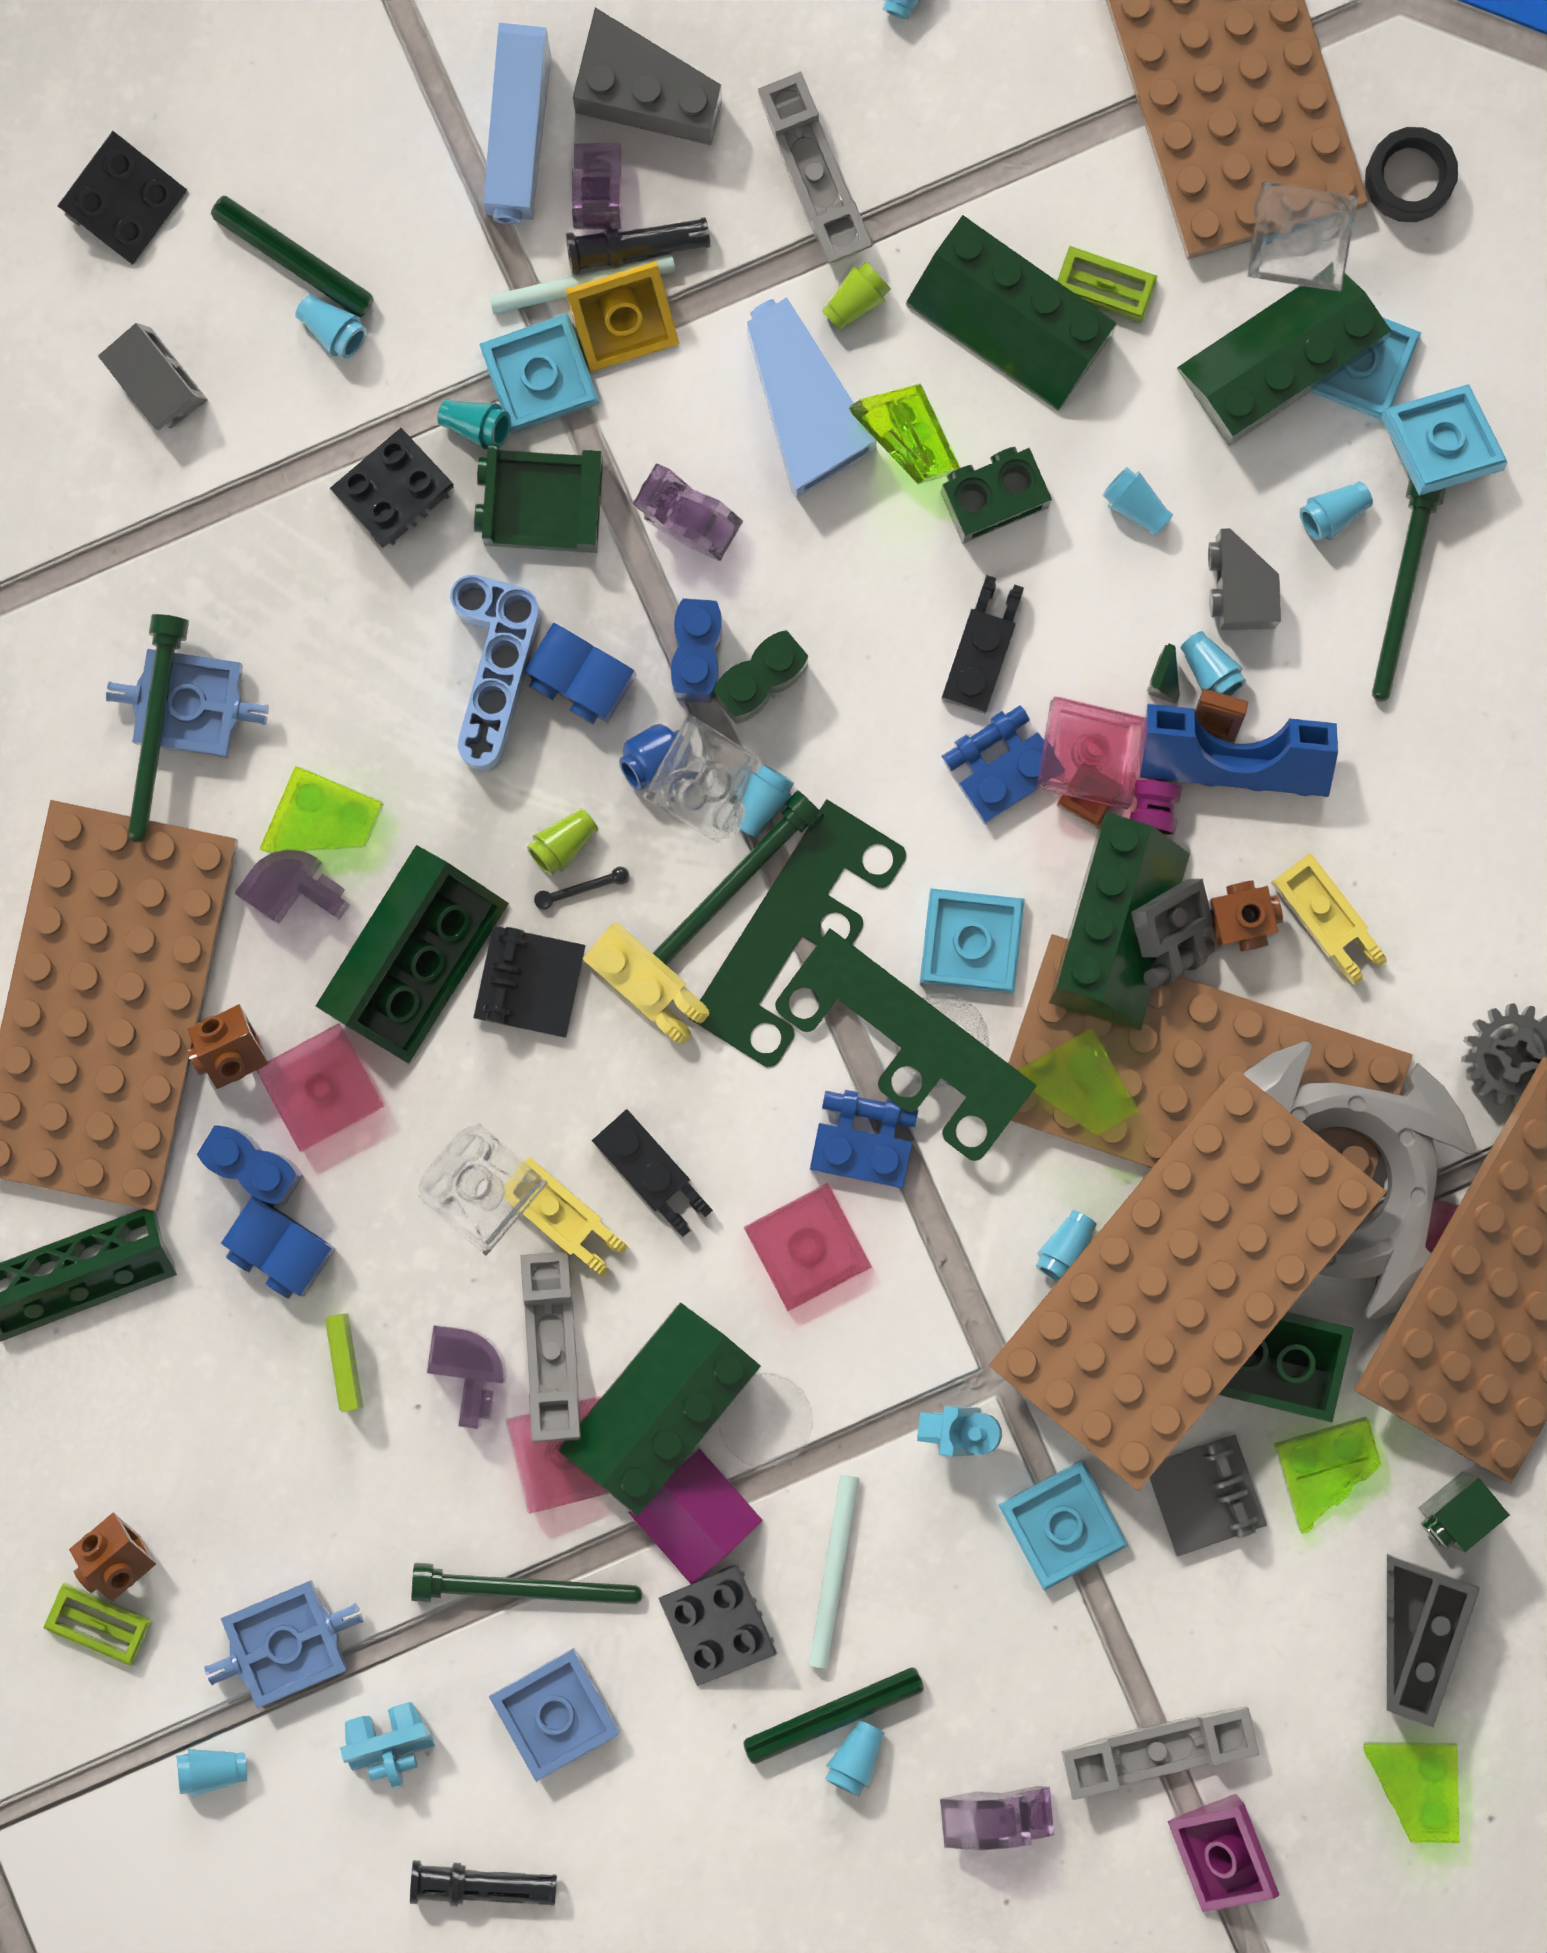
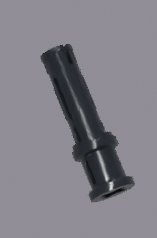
M706 217L618 232L617 227L607 226L603 232L575 236L573 232L565 233L572 276L579 275L581 269L602 265H609L611 269L619 268L620 265H623V260L703 247L710 248L709 234L689 236V233L708 230Z
M413 1860L410 1904H418L419 1900L449 1901L450 1906L458 1907V1904L463 1905L464 1900L555 1906L557 1875L466 1870V1866L461 1865V1863H453L452 1867L422 1866L420 1860Z

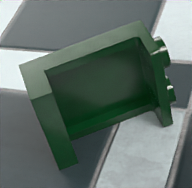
M488 445L487 458L479 457L477 485L485 486L484 504L475 505L474 532L482 533V540L485 546L597 553L603 474L602 451L582 450V455L505 451L499 450L498 445Z

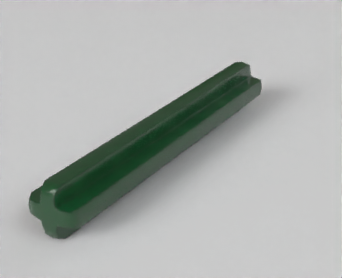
M223 195L216 201L211 210V215L218 223L354 315L363 317L371 308L374 299L367 290L228 196Z
M908 1668L748 1737L743 1741L744 1750L752 1764L760 1763L920 1694L924 1690L923 1682L916 1668Z

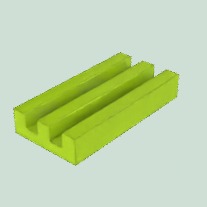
M1069 245L1057 281L1095 308L1142 323L1158 276ZM1075 261L1145 285L1143 292L1072 268L1073 262ZM1070 279L1139 304L1135 307L1066 282Z
M345 1313L327 1316L325 1324L339 1410L345 1412L363 1408L349 1315Z
M63 1583L43 1629L132 1666L152 1620L70 1584ZM67 1598H71L136 1626L135 1633L67 1605L65 1602ZM60 1614L130 1643L127 1651L58 1622Z

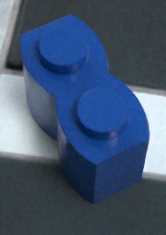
M683 598L678 605L674 620L678 648L671 663L673 691L676 699L679 701L710 703L714 698V688L719 680L716 652L722 638L721 611L717 601Z
M554 622L524 670L527 676L533 679L529 687L552 701L557 694L573 703L569 710L593 725L597 718L606 723L609 722L637 676L635 670Z
M214 1125L197 1153L200 1161L210 1171L225 1178L239 1180L242 1187L249 1194L267 1203L286 1204L303 1177L300 1169L291 1160L280 1154L262 1150L251 1136L235 1128Z
M253 1196L221 1242L223 1246L230 1250L226 1255L228 1260L249 1273L254 1266L269 1276L265 1284L287 1299L291 1297L293 1292L298 1296H305L336 1250L334 1246L271 1204Z

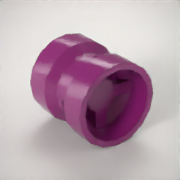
M1135 780L1133 796L1136 798L1137 804L1136 809L1130 813V819L1151 825L1164 835H1174L1177 825V819L1173 815L1174 805L1180 801L1182 787L1163 781Z

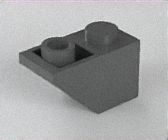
M1230 528L1220 529L1215 537L1216 542H1209L1208 544L1209 571H1217V589H1210V616L1218 617L1219 630L1275 629L1281 622L1279 573Z

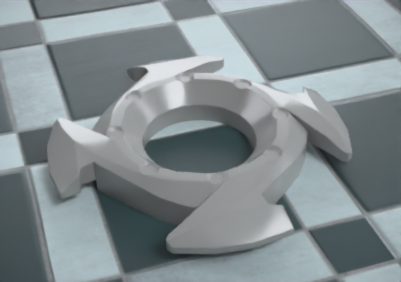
M1303 1041L1271 1053L1242 1074L1312 1131L1316 1132L1329 1127L1351 1129L1369 1139L1382 1155L1388 1174V1188L1382 1207L1370 1222L1350 1235L1319 1273L1320 1275L1342 1279H1361L1379 1276L1374 1293L1365 1310V1318L1375 1320L1399 1311L1431 1255V1252L1425 1248L1437 1179L1436 1152L1433 1140L1449 1145L1466 1154H1474L1476 1152V1145L1464 1114L1445 1086L1419 1063L1414 1066L1406 1077L1410 1089L1404 1096L1339 1083H1311L1299 1086L1304 1067L1312 1050L1311 1043Z

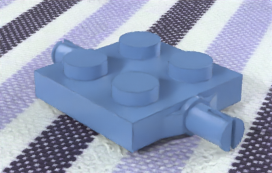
M147 649L144 671L136 686L112 683L111 681L107 685L109 691L119 692H106L107 702L133 704L136 721L132 742L137 745H141L156 652V650ZM175 653L160 748L229 758L232 732L237 726L238 720L266 725L268 717L261 714H269V705L241 702L239 688L243 669L242 663Z
M310 1580L221 1618V1621L230 1641V1657L204 1666L206 1675L223 1668L225 1669L210 1676L208 1681L211 1685H215V1683L238 1674L239 1678L248 1686L256 1708H259L345 1672L348 1668L338 1645V1632L364 1622L362 1613L343 1620L344 1617L360 1611L357 1603H354L349 1607L330 1614L321 1604L313 1581Z

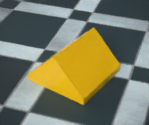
M656 261L565 289L590 372L680 344Z

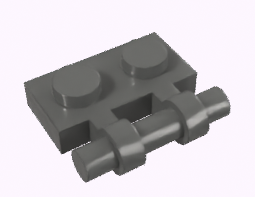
M1187 879L1131 912L1142 957L1156 958L1151 969L1144 974V981L1150 988L1154 989L1160 985L1169 986L1182 977L1183 971L1186 969L1192 971L1207 962L1208 956L1215 951V944L1212 939L1203 935V929L1213 924L1203 879Z

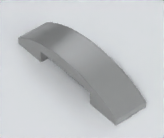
M800 71L758 88V94L781 157L828 264L872 247V242L855 201L852 202L819 122V113L802 72Z
M565 1251L520 1255L523 1302L525 1306L532 1443L581 1439L579 1391L569 1254Z
M1248 1707L1216 1711L1155 1724L1061 1751L1073 1800L1118 1790L1122 1785L1208 1764L1216 1766L1259 1755Z

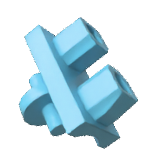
M945 1406L944 1413H920L917 1441L940 1444L939 1455H985L995 1451L1000 1445L1002 1428L998 1420L992 1415L980 1413L981 1408Z
M412 1702L400 1704L388 1710L393 1731L376 1736L373 1720L370 1716H361L347 1720L345 1722L346 1746L340 1747L343 1762H348L352 1771L368 1767L371 1781L388 1777L393 1789L403 1787L402 1772L418 1768L416 1756L411 1753L435 1746L432 1732L422 1722Z

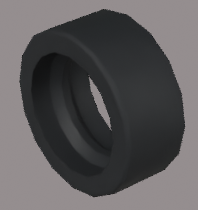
M1405 127L1389 133L1376 146L1365 169V187L1371 202L1383 215L1399 222H1418L1432 217L1446 204L1458 181V161L1451 145L1440 134L1424 127ZM1405 148H1416L1427 153L1435 161L1439 170V182L1435 190L1427 198L1419 201H1406L1395 196L1388 189L1384 180V167L1388 159L1395 152Z

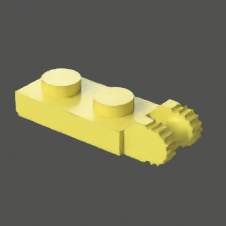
M1311 853L1271 882L1327 957L1332 956L1335 964L1353 985H1357L1364 978L1358 965L1351 960L1343 949L1353 939H1356L1364 955L1372 964L1379 968L1387 962L1384 953L1366 931L1368 926Z
M616 921L609 926L582 958L652 1022L656 1021L658 1027L678 1043L685 1044L692 1033H690L691 1030H689L688 1026L667 1008L673 1000L677 1008L696 1022L703 1023L710 1014L703 1002L699 1001L685 987L687 983Z
M531 1157L524 1162L499 1192L505 1200L568 1254L572 1255L574 1253L601 1277L608 1272L609 1268L598 1255L592 1254L581 1245L592 1231L596 1232L604 1239V1243L620 1254H623L629 1247L600 1222L602 1220L600 1216Z

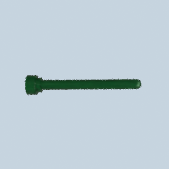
M1409 478L1405 497L1410 499L1408 507L1412 509L1372 689V696L1378 702L1388 700L1391 695L1430 515L1436 512L1437 505L1443 504L1446 488L1419 496L1411 478Z
M152 614L149 627V635L153 636L152 645L156 646L128 828L130 840L136 843L144 841L147 837L175 649H180L181 641H186L189 620L164 614Z
M796 790L785 803L787 808L781 813L784 816L783 819L653 952L666 966L797 830L802 833L807 827L812 829L824 817V814L799 790Z
M414 1563L411 1601L431 1602V1598H441V1593L616 1604H637L643 1597L641 1588L636 1585L443 1574V1569H434V1564Z

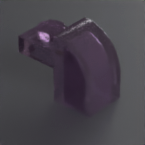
M574 143V169H572V218L574 230L622 229L621 143Z
M657 463L647 480L642 484L640 492L633 502V505L645 514L643 519L655 528L689 548L718 561H721L743 523V520L720 500L692 489L672 470Z
M281 850L265 856L253 866L234 893L278 924H280L300 894L310 899L338 920L341 919L350 906L349 903L341 898L345 891L343 887L324 874H321L317 881L312 878L323 862L315 856L300 850Z
M433 1325L427 1373L465 1378L458 1426L478 1429L481 1427L482 1419H490L492 1413L494 1391L486 1390L487 1381L496 1383L506 1382L507 1373L504 1358L494 1342L478 1331L454 1326Z
M1034 1786L1005 1793L975 1791L940 1799L944 1848L965 1850L1014 1848L1031 1845L1032 1840L1054 1835L1050 1787Z

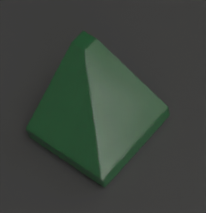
M1168 643L1160 653L1147 691L1152 696L1177 704L1180 693L1176 647Z

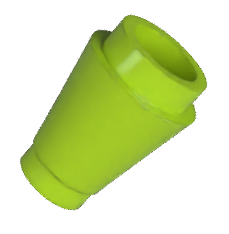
M865 262L858 269L855 266L852 268L828 301V304L821 311L841 331L846 325H850L885 302L886 300L883 297L891 288Z
M579 808L575 813L532 836L534 841L527 846V850L538 866L548 875H553L557 870L563 872L590 840L592 835L598 831V826L585 810Z

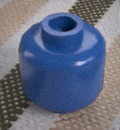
M656 724L624 743L623 757L619 759V764L626 780L635 790L640 791L643 789L650 794H656L688 775L690 768L688 756L692 754V748L688 739L680 730L673 732L663 724Z

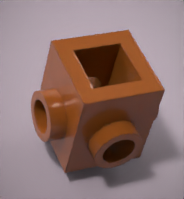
M1254 880L1226 886L1227 895L1215 897L1208 901L1213 919L1212 927L1217 948L1239 944L1240 951L1243 952L1268 946L1267 937L1277 934L1279 932L1277 924L1283 923V913L1278 896H1270L1268 886L1255 888ZM1242 909L1248 910L1252 914V923L1246 922L1243 919Z
M240 1004L220 1014L208 1017L201 1023L188 1029L194 1048L187 1051L189 1058L198 1075L202 1076L207 1073L216 1089L238 1081L246 1075L268 1065L259 1036Z
M114 1512L69 1549L78 1566L73 1571L78 1581L90 1593L97 1589L111 1602L157 1565L141 1536Z

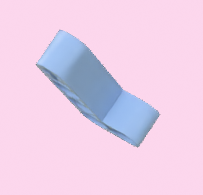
M466 575L459 578L451 589L450 600L452 606L461 620L487 628L489 631L459 735L458 750L460 756L470 768L486 772L494 769L503 757L526 675L524 670L530 661L540 625L541 611L536 597L525 588L478 575ZM479 589L486 594L485 602L479 609L467 610L461 606V598L467 590ZM516 601H524L532 607L529 618L520 623H514L506 618L508 607ZM504 646H511L519 652L517 662L509 668H500L493 662L496 651ZM492 691L503 693L506 696V704L500 712L488 714L481 709V700L487 693ZM476 719L488 726H500L498 731L489 727L486 741L492 748L491 753L483 752L480 759H475L473 750L469 748L471 743L478 744L483 733L481 725L475 724Z

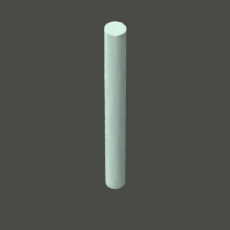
M672 253L623 264L615 269L610 267L491 295L489 297L493 314L567 297L565 289L654 261L657 262L660 275L676 272Z
M840 1475L809 1660V1665L813 1667L828 1668L859 1478L854 1476Z

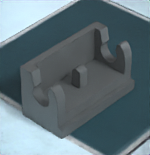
M135 323L98 355V358L156 430H160L166 425L169 429L173 428L198 406L203 405L208 400L149 326Z

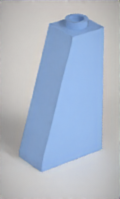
M500 22L498 26L483 204L486 215L493 216L494 221L503 224H520L521 219L533 220L551 64V51L546 27Z
M786 297L778 303L774 299H770L757 306L750 313L752 319L747 321V334L791 491L798 498L876 450L877 439Z

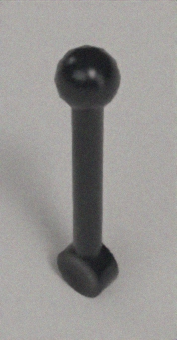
M618 866L612 870L611 874L552 893L544 890L539 891L534 897V903L539 909L547 910L553 905V902L611 883L623 885L629 880V871L625 867Z

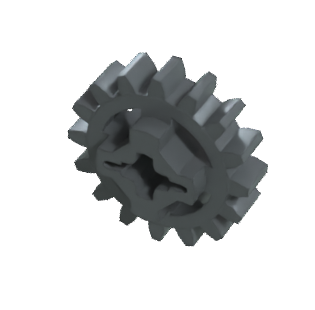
M1513 1003L1506 1005L1505 1016H1502L1497 1008H1493L1487 1011L1490 1023L1480 1019L1472 1023L1479 1034L1477 1036L1464 1037L1463 1042L1473 1047L1472 1053L1462 1056L1461 1062L1473 1063L1474 1070L1469 1072L1466 1078L1468 1081L1481 1080L1482 1084L1477 1092L1480 1096L1494 1091V1104L1503 1105L1507 1097L1511 1096V1102L1513 1107H1515L1527 1085L1515 1087L1516 1083H1519L1521 1075L1526 1072L1534 1073L1542 1058H1547V1015L1538 1020L1534 1019L1535 1007L1531 1005L1527 1006L1522 1014L1519 1015L1517 1006ZM1505 1024H1514L1513 1028L1510 1029L1508 1037L1502 1040L1490 1037L1499 1027ZM1535 1034L1541 1040L1545 1054L1539 1053L1533 1041ZM1519 1045L1518 1054L1524 1056V1059L1530 1062H1521L1510 1066L1512 1058L1505 1055V1052L1499 1049H1509ZM1484 1057L1491 1059L1496 1069L1495 1077L1488 1071Z

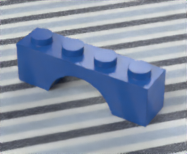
M1147 704L1140 745V778L1163 782L1196 783L1209 787L1226 786L1245 788L1252 791H1275L1294 793L1300 796L1329 797L1338 756L1337 723L1289 718L1285 725L1271 737L1255 743L1237 744L1223 741L1210 734L1201 725L1193 708Z

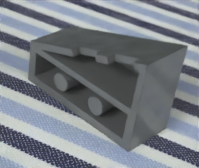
M595 7L573 93L575 113L711 145L722 103L721 84Z
M1387 1554V1711L1434 1727L1480 1587Z

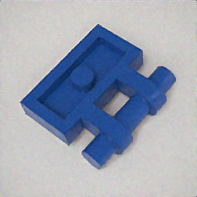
M1021 705L1007 714L1003 711L990 718V725L971 737L967 734L954 742L956 747L941 756L951 772L964 763L972 771L973 775L960 782L958 786L983 824L994 819L1064 773L1063 768L1039 732L1027 740L1021 741L1016 730L1030 721L1028 714ZM1002 740L1008 752L987 765L980 753Z
M845 1089L844 1094L825 1090L822 1109L839 1112L840 1116L838 1126L818 1124L809 1170L903 1189L912 1141L894 1138L896 1124L915 1128L919 1109L906 1111L889 1098L886 1099V1102L858 1097L859 1092ZM854 1116L882 1121L879 1135L852 1130Z

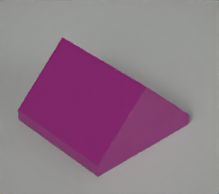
M700 1448L676 1469L639 1516L628 1511L631 1517L690 1584L694 1583L724 1559L763 1521Z
M1237 1794L1167 1821L1202 1912L1271 1900L1280 1895L1245 1804Z

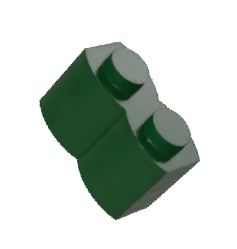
M787 630L777 632L766 638L756 648L750 661L736 664L721 676L714 688V699L735 724L745 722L763 710L771 694L788 689L801 678L808 665V655Z

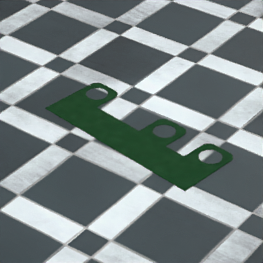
M828 799L825 800L820 808L824 817L812 829L808 827L700 999L709 1010V1016L703 1023L688 1018L766 1067L774 1066L779 1062L794 1037V1029L789 1023L763 1008L759 1003L801 936L817 945L823 938L819 930L820 922L825 915L833 912L840 913L848 919L850 931L845 940L853 944L863 927V919L857 912L828 895L843 869H848L877 888H884L891 883L906 858V851L902 845ZM881 844L891 851L893 862L887 872L872 874L865 869L862 856L864 851L871 845ZM771 1023L778 1028L781 1034V1041L776 1050L770 1053H761L752 1046L750 1035L756 1025Z
M829 928L775 1003L776 1010L782 1017L799 1030L811 1032L816 1029L838 999L900 1046L901 1050L880 1076L878 1087L884 1095L906 1111H914L919 1108L940 1078L966 1097L944 1126L942 1135L949 1145L972 1161L980 1160L985 1156L1037 1086L831 928ZM800 988L811 989L818 996L819 1008L810 1018H798L790 1010L789 999L793 992ZM912 1067L920 1073L922 1087L916 1095L902 1097L894 1091L892 1077L899 1068ZM967 1116L980 1118L987 1127L985 1140L975 1147L965 1146L957 1138V1125Z

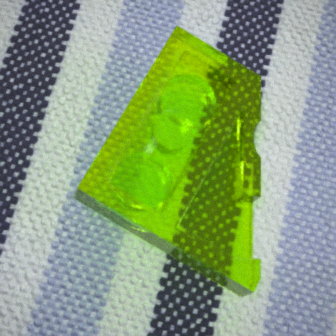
M921 383L862 398L849 407L851 414L917 484L946 477L949 473L960 468Z
M295 765L259 849L266 853L366 847L384 803Z
M1093 1028L1018 1069L1019 1072L1037 1085L1033 1090L1035 1093L1046 1099L1048 1103L1077 1120L1079 1124L1096 1135L1140 1112Z
M1366 1416L1274 1443L1296 1524L1301 1534L1310 1532L1315 1527L1313 1523L1334 1504L1338 1506L1351 1494L1352 1488L1358 1482L1365 1481L1382 1466L1371 1425Z
M1364 1742V1753L1377 1774L1390 1804L1393 1805L1409 1841L1418 1843H1459L1457 1743Z

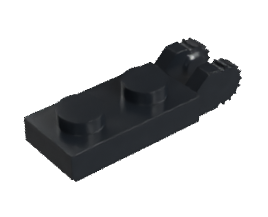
M989 575L985 577L975 609L971 608L941 700L983 714L987 712L1016 625L1013 620L1024 587L1014 584L1013 589L1009 591L1005 603L1007 607L1003 619L987 614L985 611L988 602L992 599L996 588V578Z
M628 1109L591 1140L654 1211L659 1210L682 1237L691 1230L685 1219L679 1213H675L666 1203L674 1194L681 1190L689 1199V1204L698 1214H702L704 1217L713 1211L688 1183L690 1181L689 1177Z

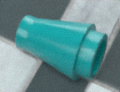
M445 399L440 405L437 415V421L440 426L449 428L483 449H488V445H498V448L505 443L511 427L510 414L502 410V407L497 403L463 402Z

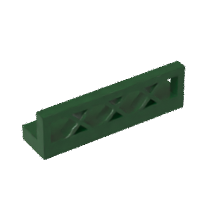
M143 1208L0 1262V1280L6 1278L13 1280L6 1290L0 1292V1342L177 1275L174 1260L162 1240L156 1212ZM147 1225L148 1236L132 1242L123 1241L130 1231ZM95 1244L102 1245L96 1256L85 1260L79 1258L85 1248ZM50 1261L58 1263L51 1273L40 1277L34 1275L41 1265Z

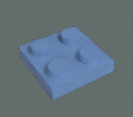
M574 1647L489 1696L536 1782L616 1737L621 1732Z

